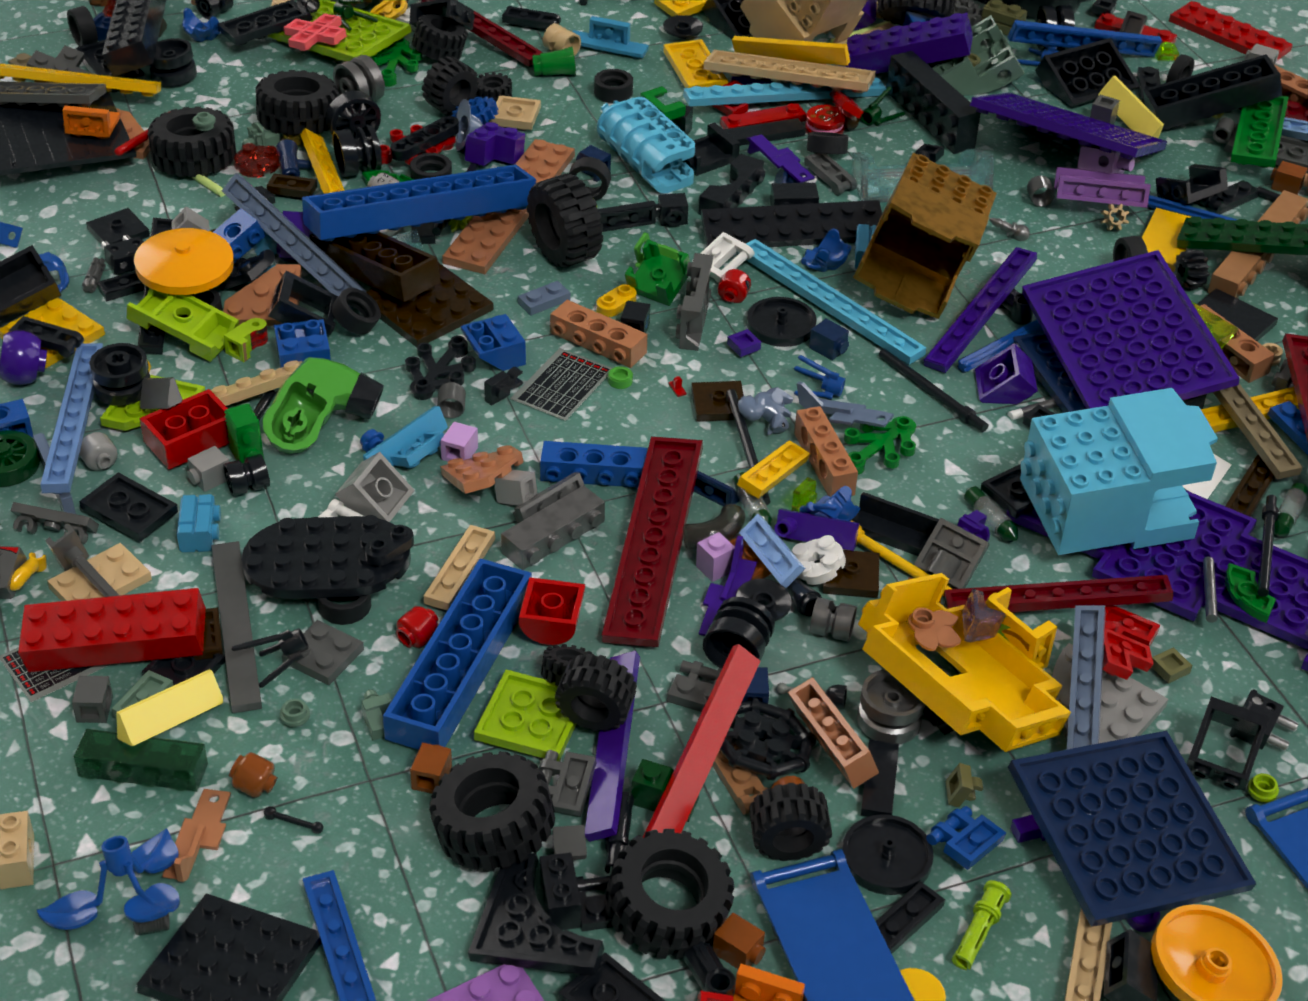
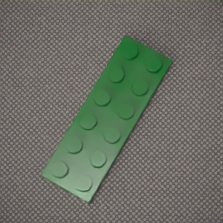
M1280 96L1271 101H1263L1250 107H1242L1230 162H1235L1239 165L1250 164L1258 165L1262 168H1275L1289 97Z

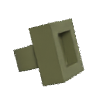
M959 763L945 781L948 805L960 807L965 799L975 801V790L983 791L982 779L972 777L970 765Z

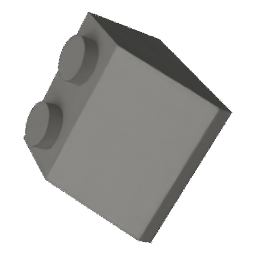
M378 452L362 461L335 495L347 508L363 516L374 515L379 519L390 522L415 490L381 452Z

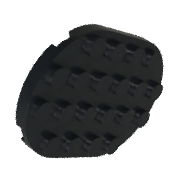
M374 515L283 518L279 522L262 529L249 539L242 553V565L245 578L250 585L255 584L261 588L262 593L269 596L285 599L356 597L379 592L386 589V584L393 579L399 580L406 573L410 565L411 551L410 549L386 565L375 566L368 563L365 556L366 544L395 526L393 523L379 519Z

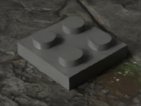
M316 620L303 633L308 642L309 649L302 652L304 658L294 662L290 667L330 685L364 650L363 641ZM282 654L283 663L287 659H289L291 655L285 656L284 654Z

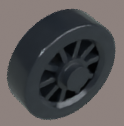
M348 91L339 95L329 105L325 116L326 127L332 136L334 131L349 129L355 138L356 127L360 126L364 131L365 125L370 124L377 132L381 122V111L378 105L368 94L362 91Z

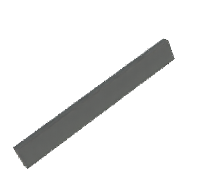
M239 541L211 545L232 713L262 709L254 647L232 651V646L253 640Z

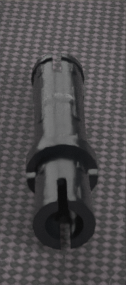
M622 792L617 835L610 836L606 840L607 861L605 872L607 874L610 873L611 866L613 869L619 852L630 843L629 831L634 796L631 794L629 802H627L628 792Z

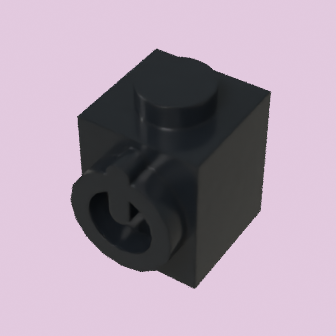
M685 193L658 194L656 217H659L661 226L677 227L688 224V202Z

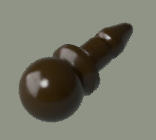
M845 116L844 128L847 130L857 128L859 119L855 116L852 119Z

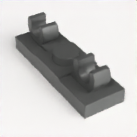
M572 473L514 508L513 515L516 522L520 523L582 487L584 482L580 473Z
M13 502L11 512L18 516L14 521L13 527L19 532L22 531L25 523H29L27 531L30 534L36 533L38 528L36 522L44 523L43 527L52 531H60V528H64L63 526L68 523L76 533H79V539L82 544H85L88 540L87 532L97 533L99 524L88 516Z

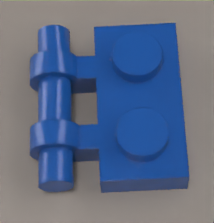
M964 806L961 809L953 810L948 815L946 821H940L931 828V832L926 836V839L933 846L938 842H946L943 852L969 870L1003 842L1006 832L984 815H980L974 820L971 817L972 810Z

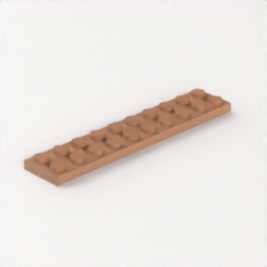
M535 139L515 165H518L533 176L537 183L561 175L574 158L575 149L562 144L558 145L546 142L545 140ZM514 208L508 209L504 213L490 212L486 213L485 216H474L443 254V264L486 274L528 219L529 213L527 209L518 210Z

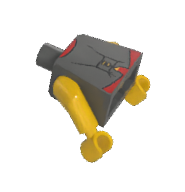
M0 546V599H12L15 596L16 590H19L35 572L44 571L47 568L46 555L36 558V554L31 552L27 560L20 547Z

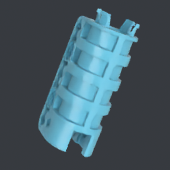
M635 97L621 102L615 100L613 105L609 106L608 103H605L601 107L603 113L597 123L598 135L621 158L628 162L636 172L640 173L656 191L669 193L694 183L693 169L682 161L690 159L695 155V142L649 100L643 97Z

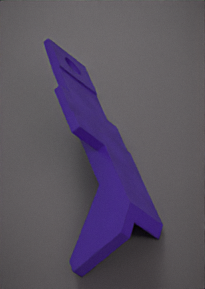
M762 134L746 138L750 142L747 150L749 154L760 151L777 168H783L799 183L815 179L799 163L800 159L788 147L778 150Z
M737 536L731 570L725 586L714 583L709 585L703 601V605L708 606L700 627L699 635H706L723 601L736 597L739 587L745 582L752 580L757 562L742 559L743 536Z

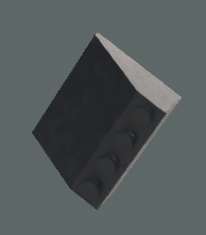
M744 0L706 1L702 10L714 27L731 39L734 36L753 37L749 32L751 24L740 7Z
M1111 38L1044 55L1035 70L1044 87L1071 107L1095 101L1100 91L1113 76H1116L1130 91L1140 87Z

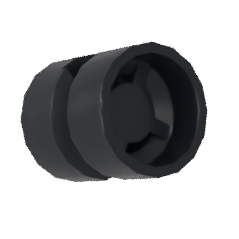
M195 0V5L201 16L205 19H210L232 8L233 0Z
M261 454L245 458L244 463L236 460L223 464L226 482L232 496L247 493L250 487L254 490L270 487L267 466Z

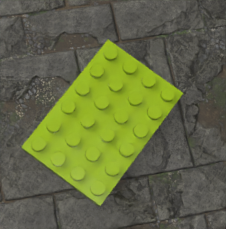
M319 0L320 7L315 13H310L313 18L310 22H313L324 13L335 15L333 7L336 2ZM353 8L357 12L378 19V22L375 23L353 15L345 20L352 30L348 31L346 29L347 37L341 40L339 44L330 46L327 43L317 42L307 51H314L342 61H351L360 55L372 57L411 33V25ZM284 31L267 35L269 38L288 43V39L292 37L285 35Z

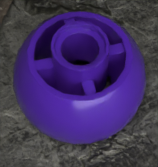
M15 330L4 334L0 356V378L14 385H26L36 381L37 372L45 371L47 350L40 349L41 339L31 332Z

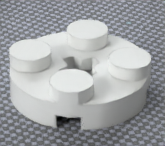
M830 535L806 543H798L792 549L793 554L806 568L796 579L806 580L807 584L810 585L822 584L832 580L837 576L836 571L841 566L843 569L846 563L841 545Z

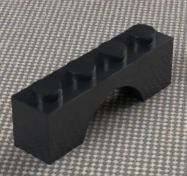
M740 154L730 165V184L721 186L709 185L699 196L698 215H701L702 209L736 208L738 205H741L744 199L749 194H752L754 188L763 182L765 178L764 161Z

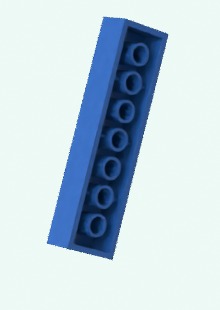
M481 558L478 560L383 714L385 740L418 750L422 742L443 747L447 745L519 620L529 578L532 577L531 572Z

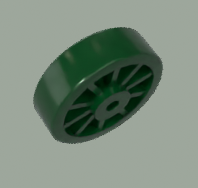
M13 430L0 431V487H8L29 479L35 474L40 465V457L34 439L26 433Z

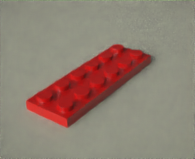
M1191 1L1170 14L1169 18L1171 23L1245 55L1257 43L1279 50L1277 58L1279 60L1288 54L1293 46L1292 43L1287 42L1284 38L1270 35L1267 31L1259 30L1248 23L1237 21L1232 16H1225L1218 13L1215 9L1202 6L1199 2Z

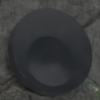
M788 297L762 299L753 304L747 314L748 330L761 342L778 347L796 346L808 341L811 329L816 326L817 322L815 312L811 307L802 301Z
M882 814L863 818L850 827L843 840L842 851L856 883L869 891L883 895L905 894L920 881L924 883L931 872L934 857L933 847L927 842L926 833L913 822L894 815Z

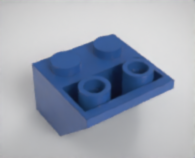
M507 314L497 315L461 326V331L482 360L502 371L526 365V341Z
M323 319L274 325L280 368L284 367V364L294 360L303 362L308 357L331 360Z

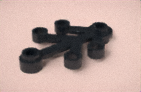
M453 336L448 343V350L437 363H435L432 357L431 344H418L417 355L422 358L428 370V374L423 377L420 371V359L415 356L406 358L405 369L410 372L414 380L410 384V391L416 399H430L436 389H439L448 382L463 385V372H472L476 369V359L472 356H466L468 354V342L463 336ZM463 357L461 363L449 365L454 358ZM449 375V378L436 380L438 377Z

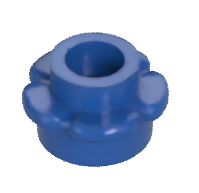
M375 429L365 432L360 439L362 449L367 453L384 441V434L377 432Z

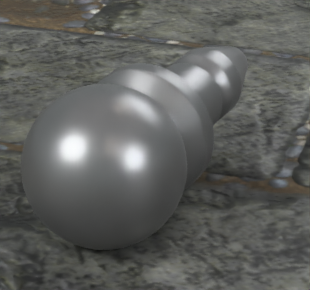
M1000 218L989 219L995 227L1006 231L1007 236H1012L1015 240L1025 241L1030 236V231L1025 225H1017L1016 222L1010 224L1002 221Z

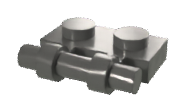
M683 660L680 671L688 673L689 676L676 675L667 693V702L702 712L722 668L715 670L705 667L702 662L694 661L691 663ZM701 677L708 680H712L714 682L713 684L704 681H700L699 679Z
M547 750L545 759H542L539 769L545 775L555 812L581 817L596 767V757L566 751L563 762L557 761L558 753L556 751ZM559 775L556 786H550L551 777Z

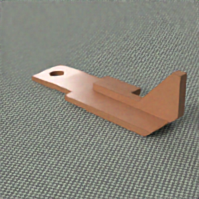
M211 789L203 790L192 819H184L175 842L179 857L175 859L172 866L165 869L163 878L177 879L179 882H185L190 876L200 848L218 850L226 828V823L220 822L231 792ZM212 797H219V800L216 802L209 801Z

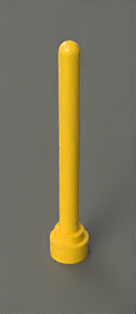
M859 525L856 545L860 544L874 553H880L881 558L914 578L930 575L866 536L862 526ZM946 586L945 590L952 589V588L949 587V586Z

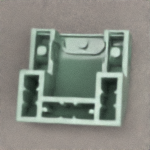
M991 15L971 27L973 38L970 53L979 56L981 61L978 65L973 66L968 56L928 63L932 69L962 95L988 93L1019 79L1020 76L1025 74L1005 36L999 30Z

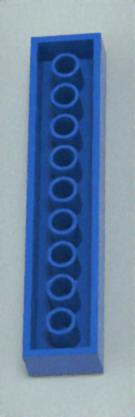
M509 165L302 197L303 224L320 240L333 241L337 237L352 238L361 233L376 234L379 230H399L404 226L419 227L423 223H442L447 219L462 220L465 216H485L486 213L490 212L504 213L508 209L514 208L523 210L527 209V197L530 189L535 185L536 179L518 165Z

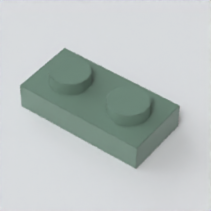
M148 670L112 708L113 717L117 718L116 712L172 687L173 680Z

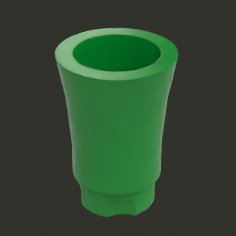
M573 46L557 51L540 53V55H532L535 76L542 74L543 76L576 75Z

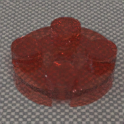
M247 143L242 146V150L238 151L234 157L236 170L238 168L240 174L247 177H263L264 172L268 171L272 174L280 165L277 149L274 146H255L252 143Z

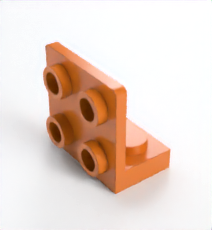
M64 106L62 109L65 134H73L75 136L86 135L97 138H109L120 119L119 112H110L107 109Z
M741 963L736 975L733 1001H803L805 984Z

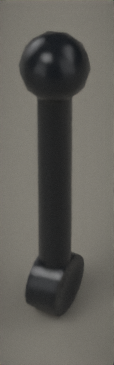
M272 806L264 809V816L267 820L275 818L309 828L315 834H320L323 831L324 827L321 822L311 823L276 812L275 807Z

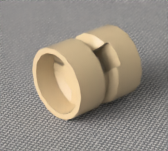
M552 24L543 35V45L551 51L573 46L575 56L580 49L581 38L576 33L558 24Z

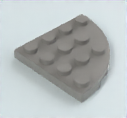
M1070 643L1066 645L1059 655L1052 677L1063 685L1056 700L1068 710L1073 645ZM1103 670L1099 743L1142 735L1166 708L1168 698L1131 677L1125 680L1118 676H1111ZM1069 717L1062 729L1065 737L1068 736Z

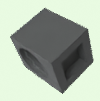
M109 676L78 677L72 700L76 722L107 723L113 699Z

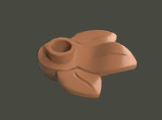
M917 608L909 615L908 626L915 632L914 638L922 648L935 651L938 645L944 648H951L961 643L960 637L951 627L958 620L956 615L943 610L932 612L927 608Z

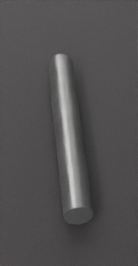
M1205 557L1203 559L1206 620L1213 623L1218 619L1214 559L1212 557Z

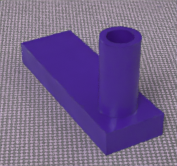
M781 508L778 510L777 523L774 529L779 537L804 542L830 535L841 545L842 549L854 551L859 523Z

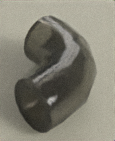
M728 504L722 507L719 515L712 520L702 523L685 524L684 544L686 550H697L698 542L718 532L728 541L737 536L745 522L746 514L744 510L736 504Z

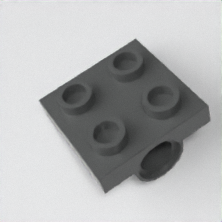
M940 518L914 565L930 575L943 573L950 579L949 585L956 589L966 588L990 544L984 539Z

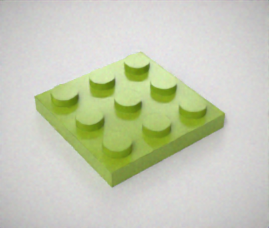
M505 670L474 731V740L545 759L547 750H554L558 753L557 761H560L576 727V723L574 724L569 721L568 717L562 715L561 709L557 708L555 693L558 686L555 685V682L549 683L545 679Z

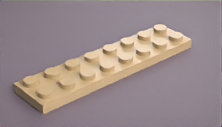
M713 50L704 61V70H710L713 74L726 72L736 77L748 75L752 79H762L763 77L770 78L773 82L785 80L791 81L795 85L807 83L817 88L829 86L834 90L852 89L855 93L867 92L875 80L876 71L722 50Z

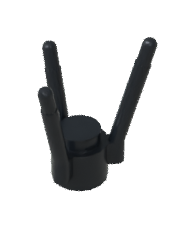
M300 628L293 631L288 629L280 634L232 646V651L278 641V644L260 651L259 655L265 656L280 649L285 656L291 655L289 659L259 683V686L263 688L294 662L304 658L302 652L309 649V646Z

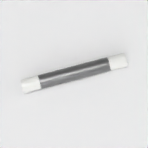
M1049 399L1009 411L1007 415L1013 421L1024 417L1038 404L1046 409L1058 406L1054 399Z

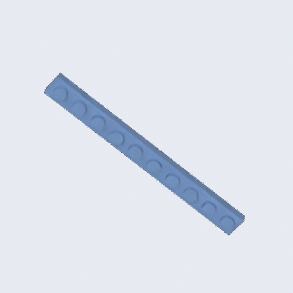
M103 343L81 344L76 348L40 484L42 493L62 494L68 493L71 490L95 391L89 362L91 356L97 350L103 348Z

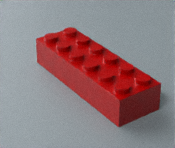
M199 588L24 605L18 653L28 672L203 655L206 607Z

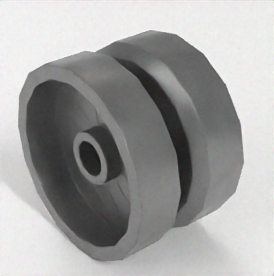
M360 55L351 61L338 64L334 68L333 81L339 89V95L348 91H362L368 94L374 101L383 97L385 84L378 65L369 56Z
M883 669L870 674L864 680L857 713L858 725L864 734L873 740L903 744L911 741L919 734L925 704L888 671Z

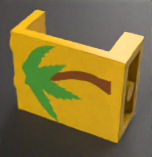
M1009 587L998 593L991 594L985 603L986 609L983 620L1042 669L1048 667L1057 626L1048 620L1032 630L1008 610L1012 592Z

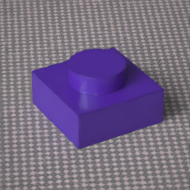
M748 329L727 336V345L740 357L761 350V341Z

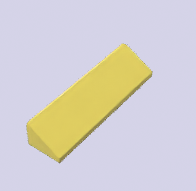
M1113 76L1098 96L1101 94L1120 100L1117 116L1131 130L1159 138L1164 124L1116 76Z
M210 669L116 712L117 739L130 746H135L222 704L223 696L213 671Z

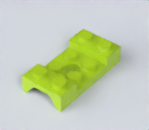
M150 288L148 294L137 305L131 302L127 304L128 320L146 329L153 325L190 344V352L210 362L225 348L224 335L239 326L238 319L191 295L165 294ZM185 314L188 315L186 318L179 317Z

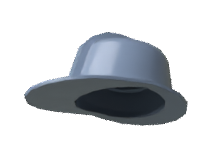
M463 99L460 102L457 111V119L459 120V132L456 135L455 143L457 151H461L466 147V136L483 126L480 119L471 114L470 104L467 99Z

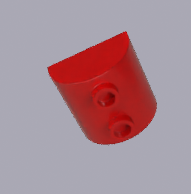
M530 577L519 615V625L523 633L530 639L546 645H559L569 641L576 631L585 594V584Z

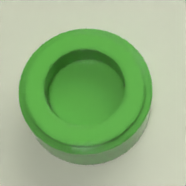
M614 367L608 372V383L616 389L628 388L633 383V373L626 367Z

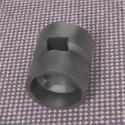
M818 597L811 617L810 633L821 636L831 633L834 639L849 642L855 623L857 606L845 603L835 606L834 601Z

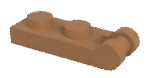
M735 744V750L739 749L738 746ZM719 750L712 766L742 814L745 815L749 813L750 804L754 802V798L759 794H763L762 791L766 790L767 787L763 786L755 772L740 767H731L728 764L729 760Z

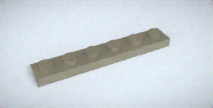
M1240 384L1213 392L1276 479L1300 475L1303 467Z

